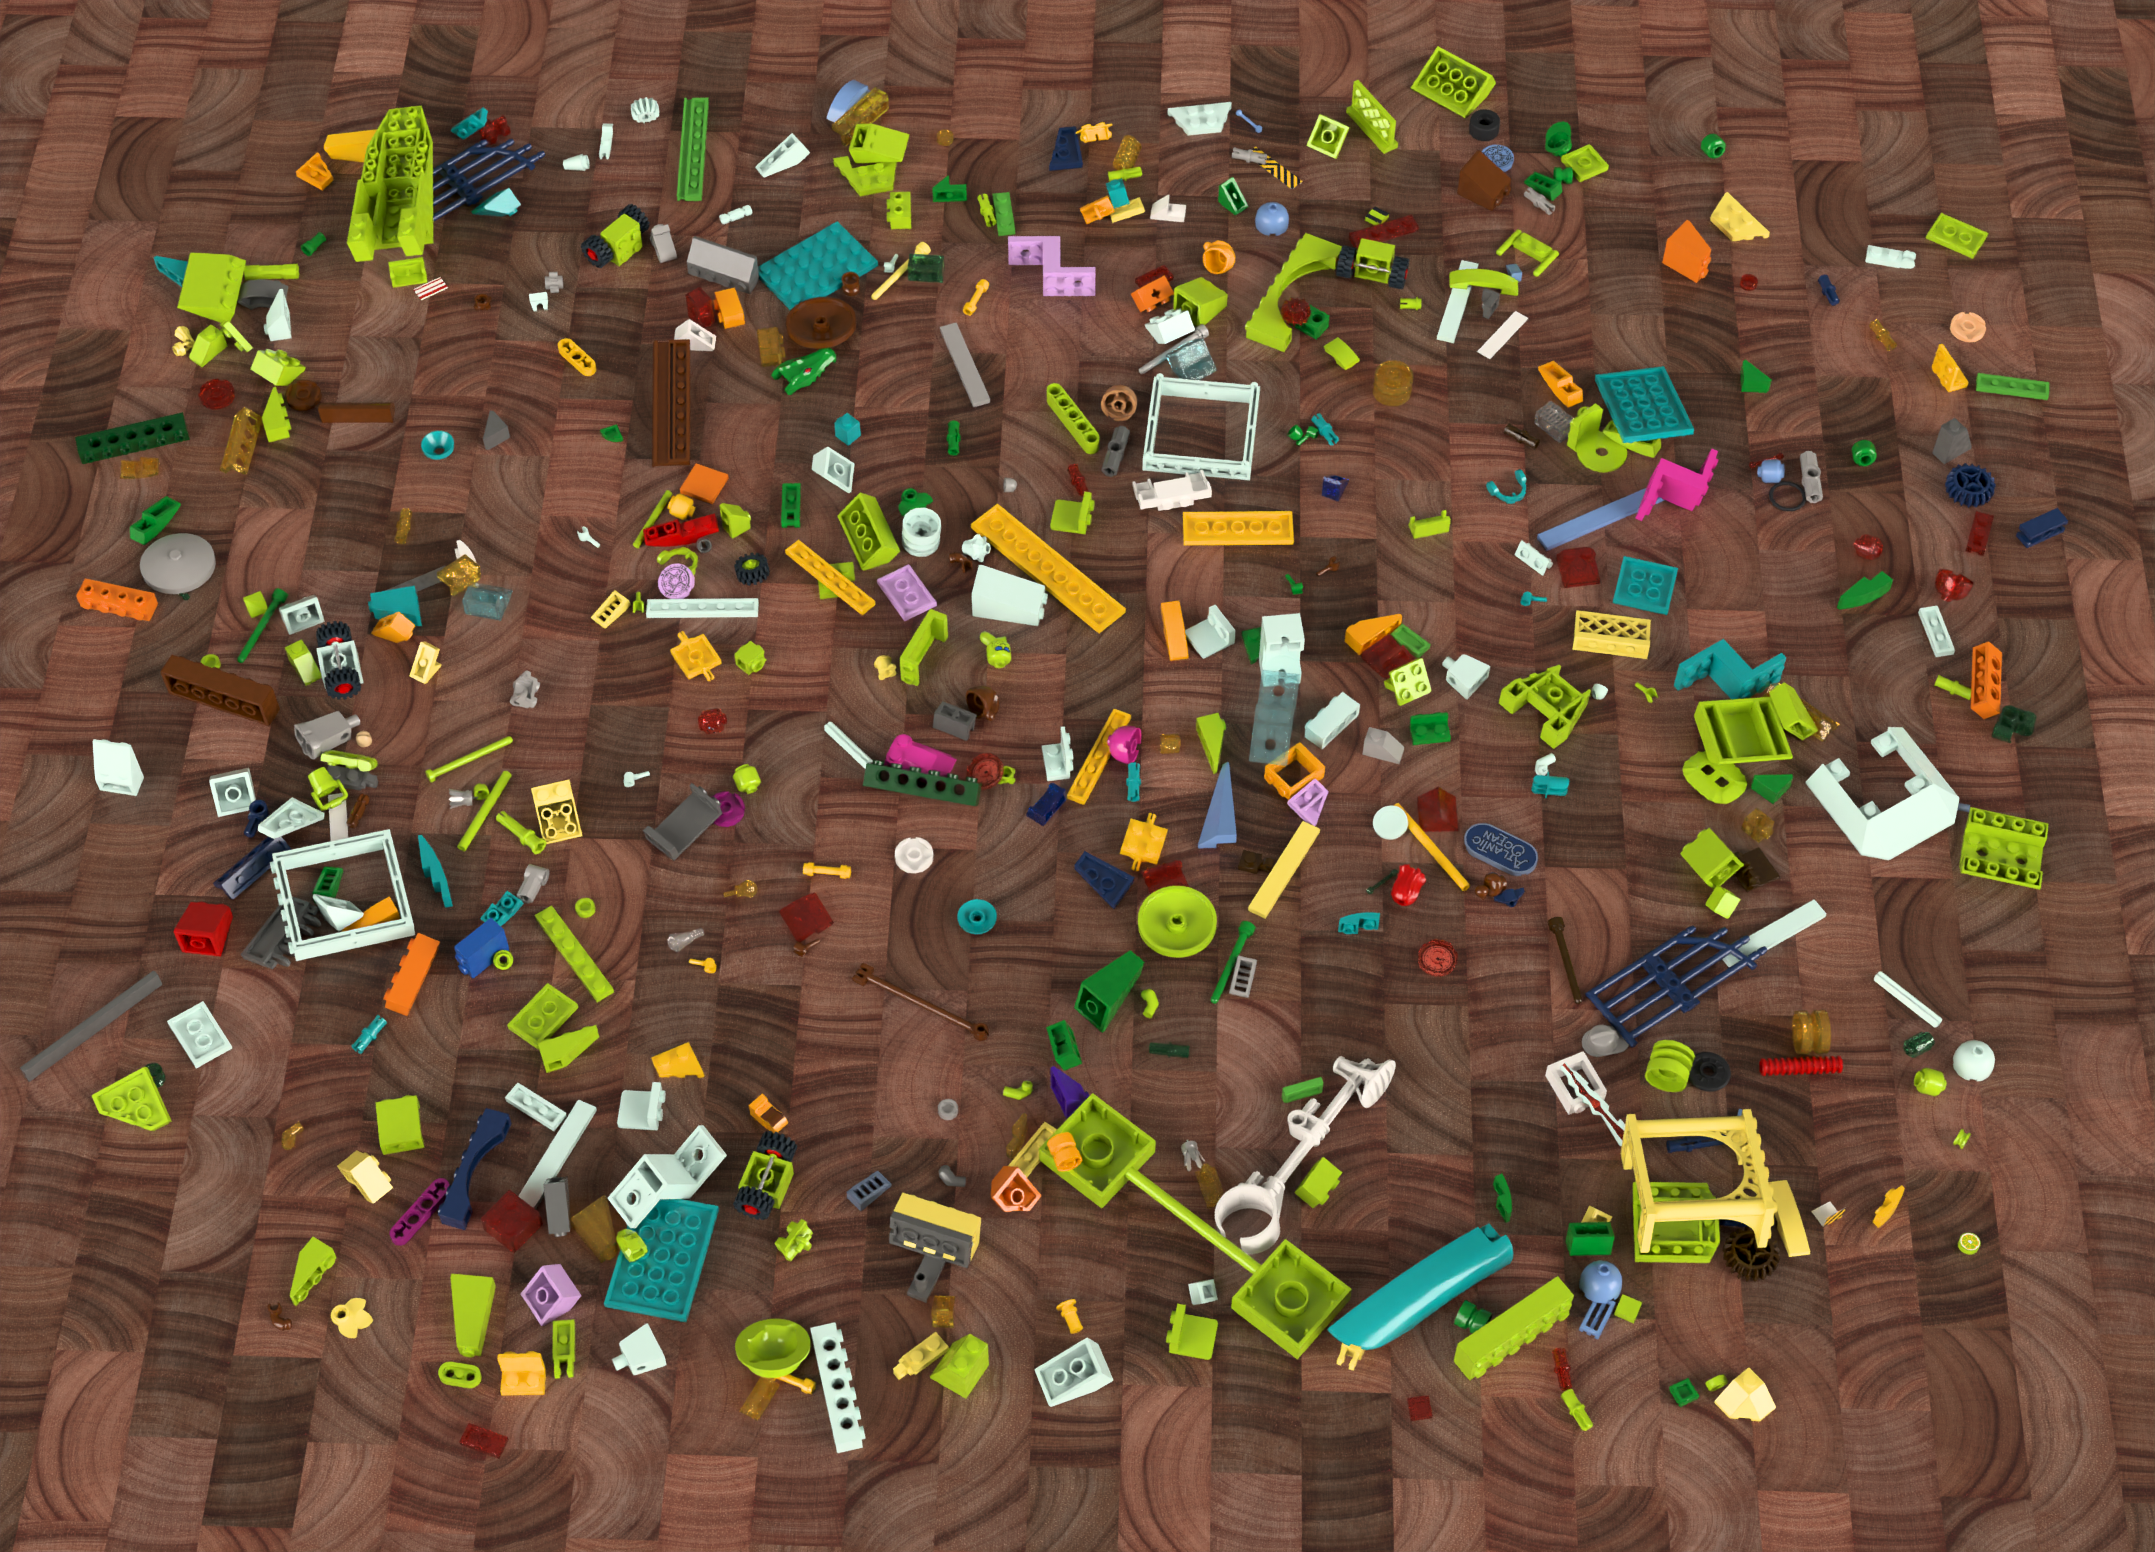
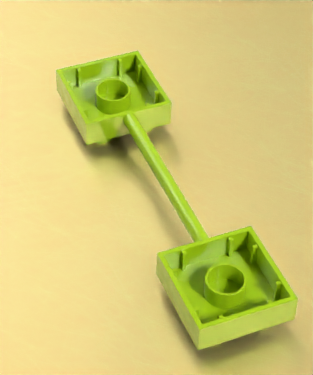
M1093 1093L1050 1137L1052 1138L1064 1132L1071 1133L1075 1140L1076 1148L1082 1157L1081 1164L1069 1171H1058L1054 1163V1156L1051 1155L1047 1146L1048 1140L1039 1148V1161L1100 1208H1103L1130 1180L1253 1275L1232 1297L1231 1309L1297 1360L1350 1301L1352 1289L1288 1240L1285 1239L1261 1265L1141 1174L1138 1170L1155 1153L1156 1141Z

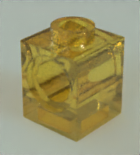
M1756 808L1744 818L1741 829L1760 843L1764 838L1768 839L1773 834L1774 830L1772 829L1775 821Z

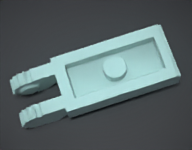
M1868 245L1865 262L1911 269L1915 266L1916 254L1908 250L1903 252Z

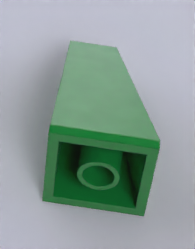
M1130 950L1085 979L1081 983L1074 1009L1103 1033L1140 977L1145 962Z

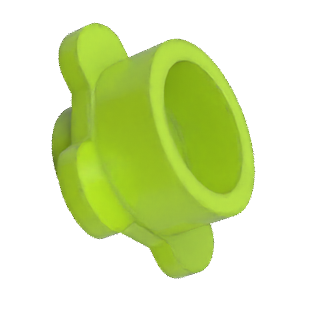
M1003 766V774L997 783L1014 784L1015 769Z

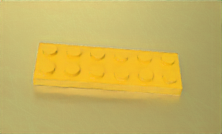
M1292 511L1183 512L1184 545H1293Z

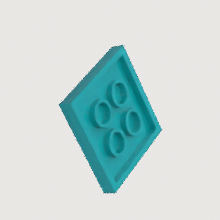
M1624 556L1613 603L1667 615L1678 568Z

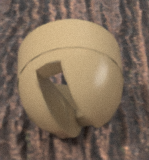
M364 730L358 732L356 736L357 744L360 747H368L372 743L370 733Z

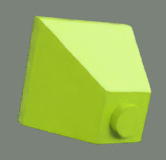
M1319 114L1306 146L1337 159L1350 127L1326 115Z

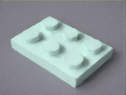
M203 1001L167 1021L195 1068L232 1049L230 1042Z

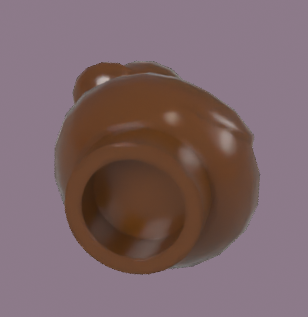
M1490 872L1484 877V885L1481 884L1475 888V894L1482 900L1487 895L1496 897L1501 891L1506 889L1507 881L1504 876Z

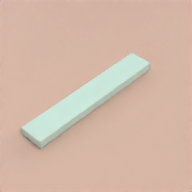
M1462 260L1459 270L1478 269V264ZM1468 285L1467 290L1452 288L1437 340L1454 343L1472 285Z
M758 598L647 599L646 617H758L759 600Z
M1812 900L1750 935L1749 942L1742 945L1738 950L1746 956L1763 946L1769 950L1825 918L1826 912L1815 900ZM1731 954L1722 959L1728 967L1740 961Z
M581 1100L576 1102L517 1197V1203L533 1210L537 1209L545 1196L543 1184L547 1178H556L596 1113V1107Z

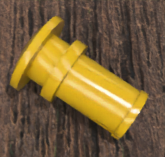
M1075 1299L1066 1300L1056 1307L1058 1311L1062 1310L1061 1316L1065 1317L1071 1334L1083 1329L1076 1313L1077 1308L1073 1306L1076 1303Z

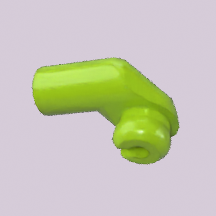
M1147 989L1141 993V997L1147 1002L1143 1015L1147 1018H1152L1159 1002L1155 992L1152 989Z

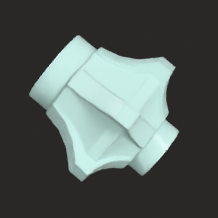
M976 534L973 539L963 542L962 551L965 555L971 556L973 560L977 559L979 562H983L985 555L990 553L991 546L986 542L987 538L985 536L981 537L980 534Z

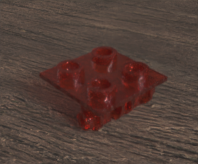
M1174 860V862L1167 864L1163 863V865L1159 864L1157 867L1146 868V870L1141 871L1150 894L1168 886L1189 887L1181 869L1183 868L1181 860Z

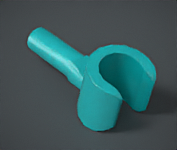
M1526 591L1521 597L1520 604L1529 606L1531 601L1547 602V597L1532 596V593Z

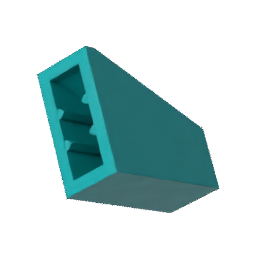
M415 585L370 593L371 601H368L369 611L374 613L375 619L379 620L399 611L415 626H422Z

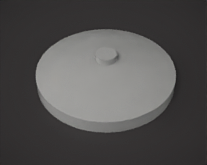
M188 533L172 534L158 539L145 550L140 561L141 574L146 584L152 589L165 594H181L200 587L211 577L216 566V558L211 545L205 539Z

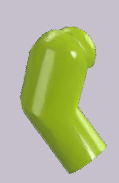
M986 631L980 634V640L986 646L995 639H1002L1007 642L1005 636L995 638Z
M1024 1081L1022 1086L1017 1089L1005 1086L1003 1096L1021 1100L1032 1093L1033 1084L1030 1081Z

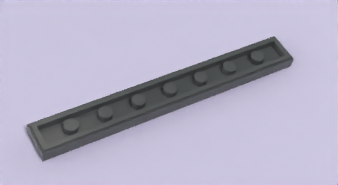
M152 971L21 1066L20 1069L24 1077L29 1082L162 986L159 975Z

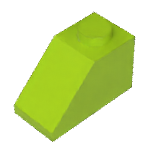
M210 324L198 334L189 356L190 360L203 367L227 347L223 332Z
M725 503L719 505L722 527L732 539L751 529V517L747 511H743L738 505Z
M302 639L285 647L290 663L305 686L322 678L310 651Z

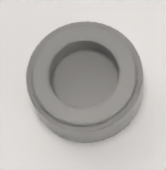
M952 1099L942 1100L938 1105L939 1116L944 1120L954 1119L958 1115V1104Z

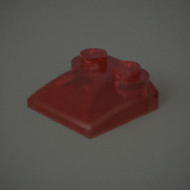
M1592 548L1565 549L1557 554L1556 561L1564 588L1600 584L1601 581L1595 561L1596 553Z

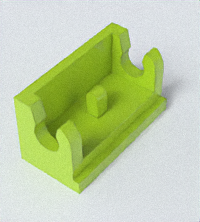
M423 257L388 262L393 288L428 283Z
M1443 510L1441 516L1415 521V516L1410 517L1409 528L1413 538L1449 532L1451 519L1449 516H1446L1447 511Z

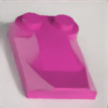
M902 734L894 739L886 755L884 765L891 766V763L902 764V768L910 769V766L921 768V772L928 773L929 770L940 771V775L947 776V773L951 772L957 759L942 751L914 742L910 736ZM924 777L919 778V782L927 784V780Z

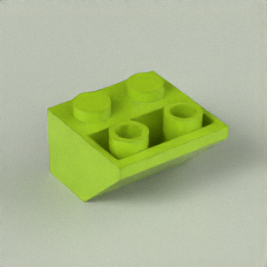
M266 349V351H257L251 370L276 386H288L305 371L306 367L301 365L298 359L287 356V352L283 350L273 351Z

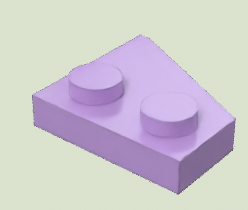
M1315 778L1289 799L1287 804L1306 823L1316 826L1329 791Z

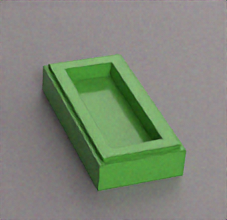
M1401 624L1390 634L1391 640L1417 659L1430 649V643L1404 624Z
M1318 1077L1283 1087V1102L1289 1103L1322 1093V1078Z

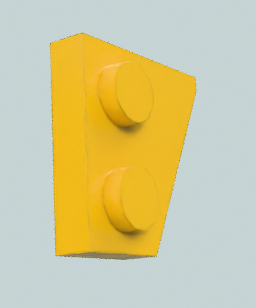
M689 1042L651 1057L659 1077L675 1076L677 1078H685V1075H697L698 1078L704 1077L702 1068Z

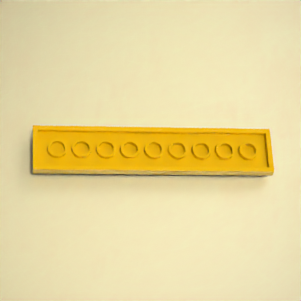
M996 504L971 523V528L976 533L980 534L981 537L985 536L987 542L1038 584L1044 585L1050 594L1096 632L1101 633L1126 613L1125 607L999 504Z

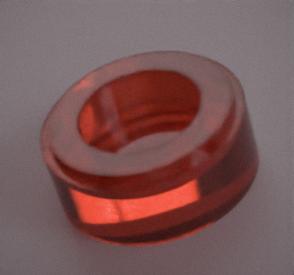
M1745 274L1741 277L1740 287L1743 290L1753 291L1756 289L1758 284L1756 276Z

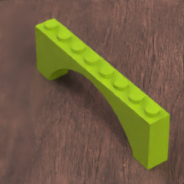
M1305 233L1303 238L1298 240L1296 249L1291 251L1288 262H1284L1281 273L1276 275L1274 284L1269 286L1266 297H1262L1259 308H1255L1252 319L1247 321L1245 325L1246 338L1285 352L1292 340V328L1286 325L1278 308V301L1282 292L1289 284L1303 275L1324 269L1335 270L1338 266L1342 246Z

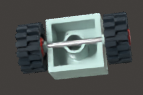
M333 621L332 624L327 622V625L322 624L321 628L318 627L316 631L319 647L316 649L325 689L328 696H331L333 699L337 697V700H340L341 697L347 699L348 696L352 698L353 694L357 695L358 691L360 692L361 683L364 682L358 652L354 640L352 641L350 627L341 621L339 623Z

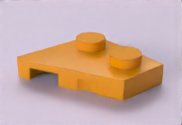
M318 152L296 171L297 177L322 191L334 181L331 172Z

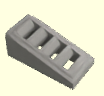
M1238 956L1229 994L1249 998L1257 965L1256 959ZM1240 965L1250 967L1251 970L1242 969ZM1238 972H1240V973H1245V974H1249L1250 976H1249V977L1241 976V975H1238ZM1236 980L1248 981V984L1239 983ZM1235 986L1247 988L1246 992L1235 990Z

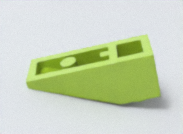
M1219 713L1196 718V730L1213 774H1216L1218 771L1224 730H1226L1225 721L1220 718Z

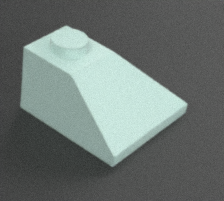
M279 289L266 316L267 324H264L265 334L269 335L270 341L292 338L290 312L283 289Z
M829 447L813 455V471L847 493L851 492L855 465L853 462Z

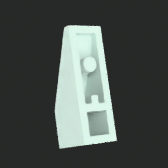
M792 133L755 168L763 177H767L799 164L810 152Z

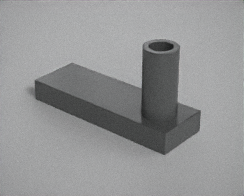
M925 1255L918 1271L914 1275L907 1296L927 1303L946 1261Z

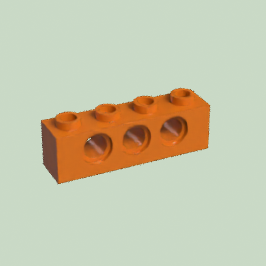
M1989 641L1973 647L1971 709L1983 719L2000 714L2002 652Z

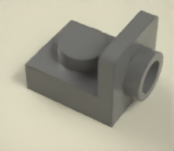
M1484 288L1482 292L1483 317L1489 319L1499 306L1500 294Z

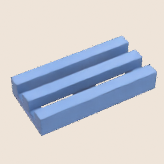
M1612 1300L1601 1304L1592 1324L1588 1327L1586 1325L1597 1305L1596 1302H1592L1579 1331H1585L1587 1335L1591 1336L1592 1334L1595 1336L1594 1338L1599 1339L1616 1305V1302ZM1606 1304H1609L1610 1306L1598 1330H1594Z

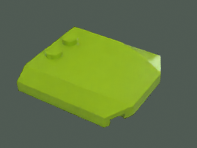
M1633 1182L1635 1262L1710 1263L1720 1243L1719 1219L1654 1222L1650 1250L1648 1253L1640 1252L1637 1234L1642 1209L1636 1182ZM1650 1182L1654 1202L1716 1199L1710 1192L1707 1183Z

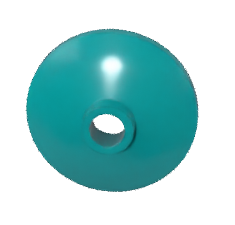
M974 899L960 907L957 919L964 931L971 934H983L994 927L997 913L989 902Z

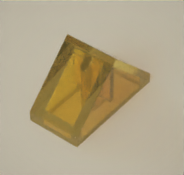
M934 1296L931 1313L932 1327L954 1328L955 1296Z

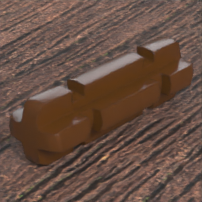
M361 793L358 796L357 802L350 813L351 816L348 817L346 822L349 828L355 829L358 826V821L361 819L366 809L365 806H367L370 800L368 795Z

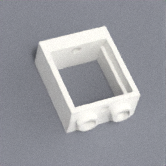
M1584 1051L1547 1066L1545 1076L1568 1115L1574 1112L1580 1113L1589 1105L1582 1103V1098L1580 1097L1573 1099L1560 1077L1565 1076V1073L1560 1069V1066L1565 1062L1573 1071L1583 1069L1595 1089L1594 1092L1605 1100L1607 1090ZM1587 1094L1584 1095L1593 1106L1600 1105L1598 1101Z

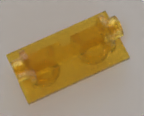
M1206 1163L1201 1166V1171H1197L1195 1174L1208 1209L1216 1207L1224 1192L1215 1167L1209 1166Z
M760 1377L741 1407L740 1412L758 1421L780 1387V1384L774 1382V1378Z

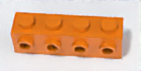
M86 578L76 595L80 606L85 609L113 613L121 617L127 616L136 620L150 621L158 605L155 594L152 592Z
M417 933L415 939L411 938L407 947L409 950L408 955H403L399 964L401 966L400 972L396 971L392 978L393 987L392 989L388 988L383 999L386 1000L385 1008L408 1016L438 952L440 941Z

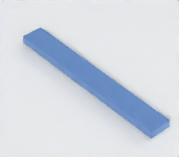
M1646 488L1537 535V539L1544 549L1548 551L1638 512ZM1658 497L1655 504L1664 501V499Z

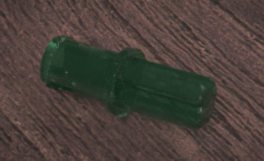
M1169 1042V1044L1150 1043L1149 1053L1167 1055L1168 1058L1170 1056L1188 1058L1190 1046L1172 1044V1042Z

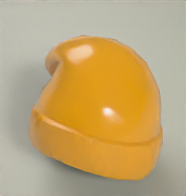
M1216 240L1213 243H1204L1203 263L1210 273L1223 274L1233 267L1236 257L1233 248L1228 243L1221 240Z

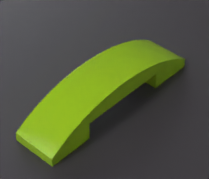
M1462 269L1452 271L1449 274L1450 288L1467 290L1468 285L1496 288L1500 289V294L1518 296V280L1501 272L1487 269Z

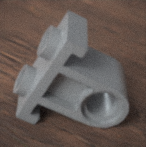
M658 224L651 229L650 240L655 248L659 262L663 263L677 259L669 225Z

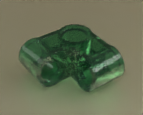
M2007 705L2003 707L1999 714L1991 737L2011 743L2013 732L2022 736H2030L2033 734L2037 716L2033 712Z

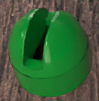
M1294 425L1288 431L1287 436L1292 440H1299L1303 436L1302 429L1298 425Z

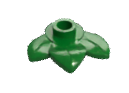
M908 488L901 495L902 502L899 504V512L904 517L912 509L927 508L926 505L932 503L933 499L927 493H918L915 489Z

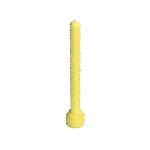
M920 242L916 246L915 253L871 295V298L877 300L919 258L926 257L931 252L930 247L925 242Z

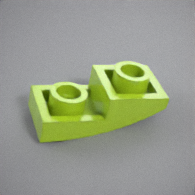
M1338 337L1324 346L1325 352L1334 357L1336 363L1345 370L1353 367L1360 361L1352 349Z

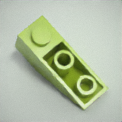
M276 387L272 389L262 416L269 442L289 438L288 430H291L289 419L285 420V417L288 416L286 407L281 406L284 403L282 393H278Z
M586 1026L581 1030L567 1032L562 1036L548 1038L538 1043L546 1073L568 1066L599 1038L597 1026Z
M312 1237L299 1253L290 1292V1298L295 1306L300 1301L305 1300L313 1285L318 1284L323 1273L335 1263L336 1255L333 1248L315 1237Z

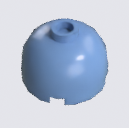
M1278 202L1263 204L1256 213V229L1267 236H1270V234L1277 236L1284 233L1289 225L1287 209Z
M1602 1260L1594 1261L1583 1270L1579 1288L1585 1293L1584 1296L1587 1299L1596 1303H1608V1300L1613 1298L1615 1300L1620 1295L1622 1276L1614 1264Z

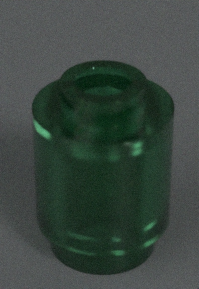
M1919 1032L1904 1041L1903 1049L1908 1056L1916 1058L1931 1050L1935 1041L1929 1032Z

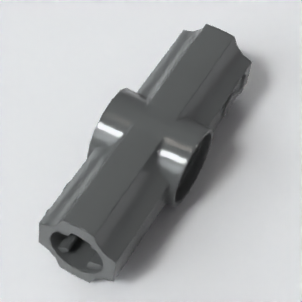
M1125 426L1115 427L1112 439L1108 443V451L1101 469L1106 476L1112 477L1117 475L1120 463L1124 459V451L1130 435V430Z

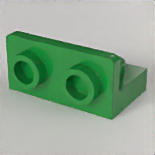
M1447 712L1425 715L1417 714L1410 717L1409 730L1413 745L1450 742L1451 735Z

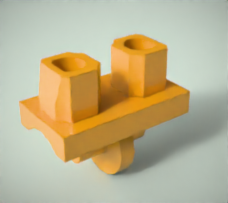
M1108 195L1080 208L1086 224L1098 219L1101 220L1103 219L1102 217L1115 212Z

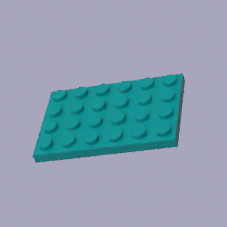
M837 221L758 266L759 279L791 310L794 306L805 300L826 297L843 286L842 276L846 272H855L860 277L878 267V261Z
M1664 366L1595 375V382L1623 443L1694 434V427Z
M660 1199L636 1228L630 1229L641 1237L647 1246L648 1252L638 1260L629 1262L620 1250L604 1306L687 1323L719 1207L683 1199Z

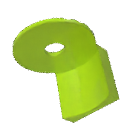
M1595 403L1590 408L1587 407L1579 417H1575L1571 421L1567 446L1577 452L1579 461L1585 467L1603 473L1612 472L1619 469L1625 463L1627 448L1599 431L1603 409ZM1604 448L1608 451V454L1600 456L1596 453V450Z

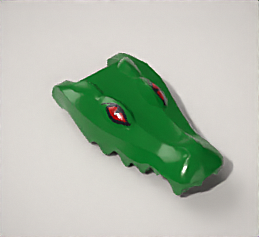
M830 347L819 349L812 354L781 363L772 372L771 376L774 380H778L783 375L789 382L785 392L791 395L796 390L810 386L812 382H815L816 377H820L821 373L825 372L826 366H829L831 362H836V354Z

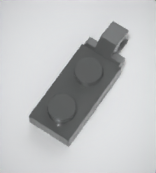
M328 765L327 768L334 780L339 779L344 788L361 791L365 787L377 788L379 783L377 776L370 774V772Z

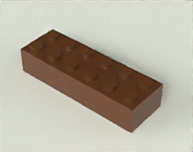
M175 655L170 656L161 670V675L169 694L266 726H270L280 710L274 690L268 684H260L250 678L245 679L234 673H227L216 667L211 668L201 662H193L185 657Z

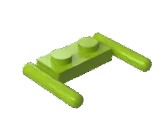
M1519 229L1496 251V254L1501 256L1513 244L1514 248L1538 260L1541 264L1533 272L1535 277H1538L1559 255L1558 251H1553L1548 245L1524 232L1522 233Z

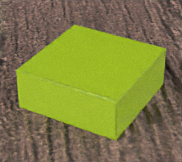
M1622 1294L1614 1315L1634 1323L1642 1302Z

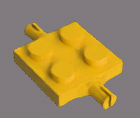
M684 631L679 632L677 636L682 642L670 649L688 680L700 674H704L707 681L713 680L714 675L710 670L722 663L705 635L701 634L695 638H688Z
M1152 813L1148 814L1146 822L1130 819L1120 854L1129 856L1134 860L1131 867L1133 871L1135 867L1136 871L1140 870L1141 862L1158 864L1168 829L1154 825L1156 818L1154 813L1153 816Z

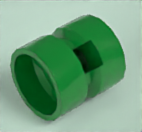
M1465 1300L1457 1313L1454 1325L1464 1330L1469 1328L1470 1333L1473 1334L1491 1321L1493 1313L1483 1308L1478 1310L1475 1304Z

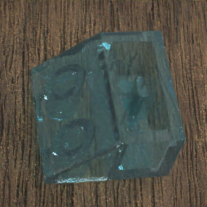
M1203 338L1193 339L1166 354L1173 372L1179 378L1201 380L1217 371Z
M480 583L468 586L462 600L465 614L501 621L513 592L512 589Z

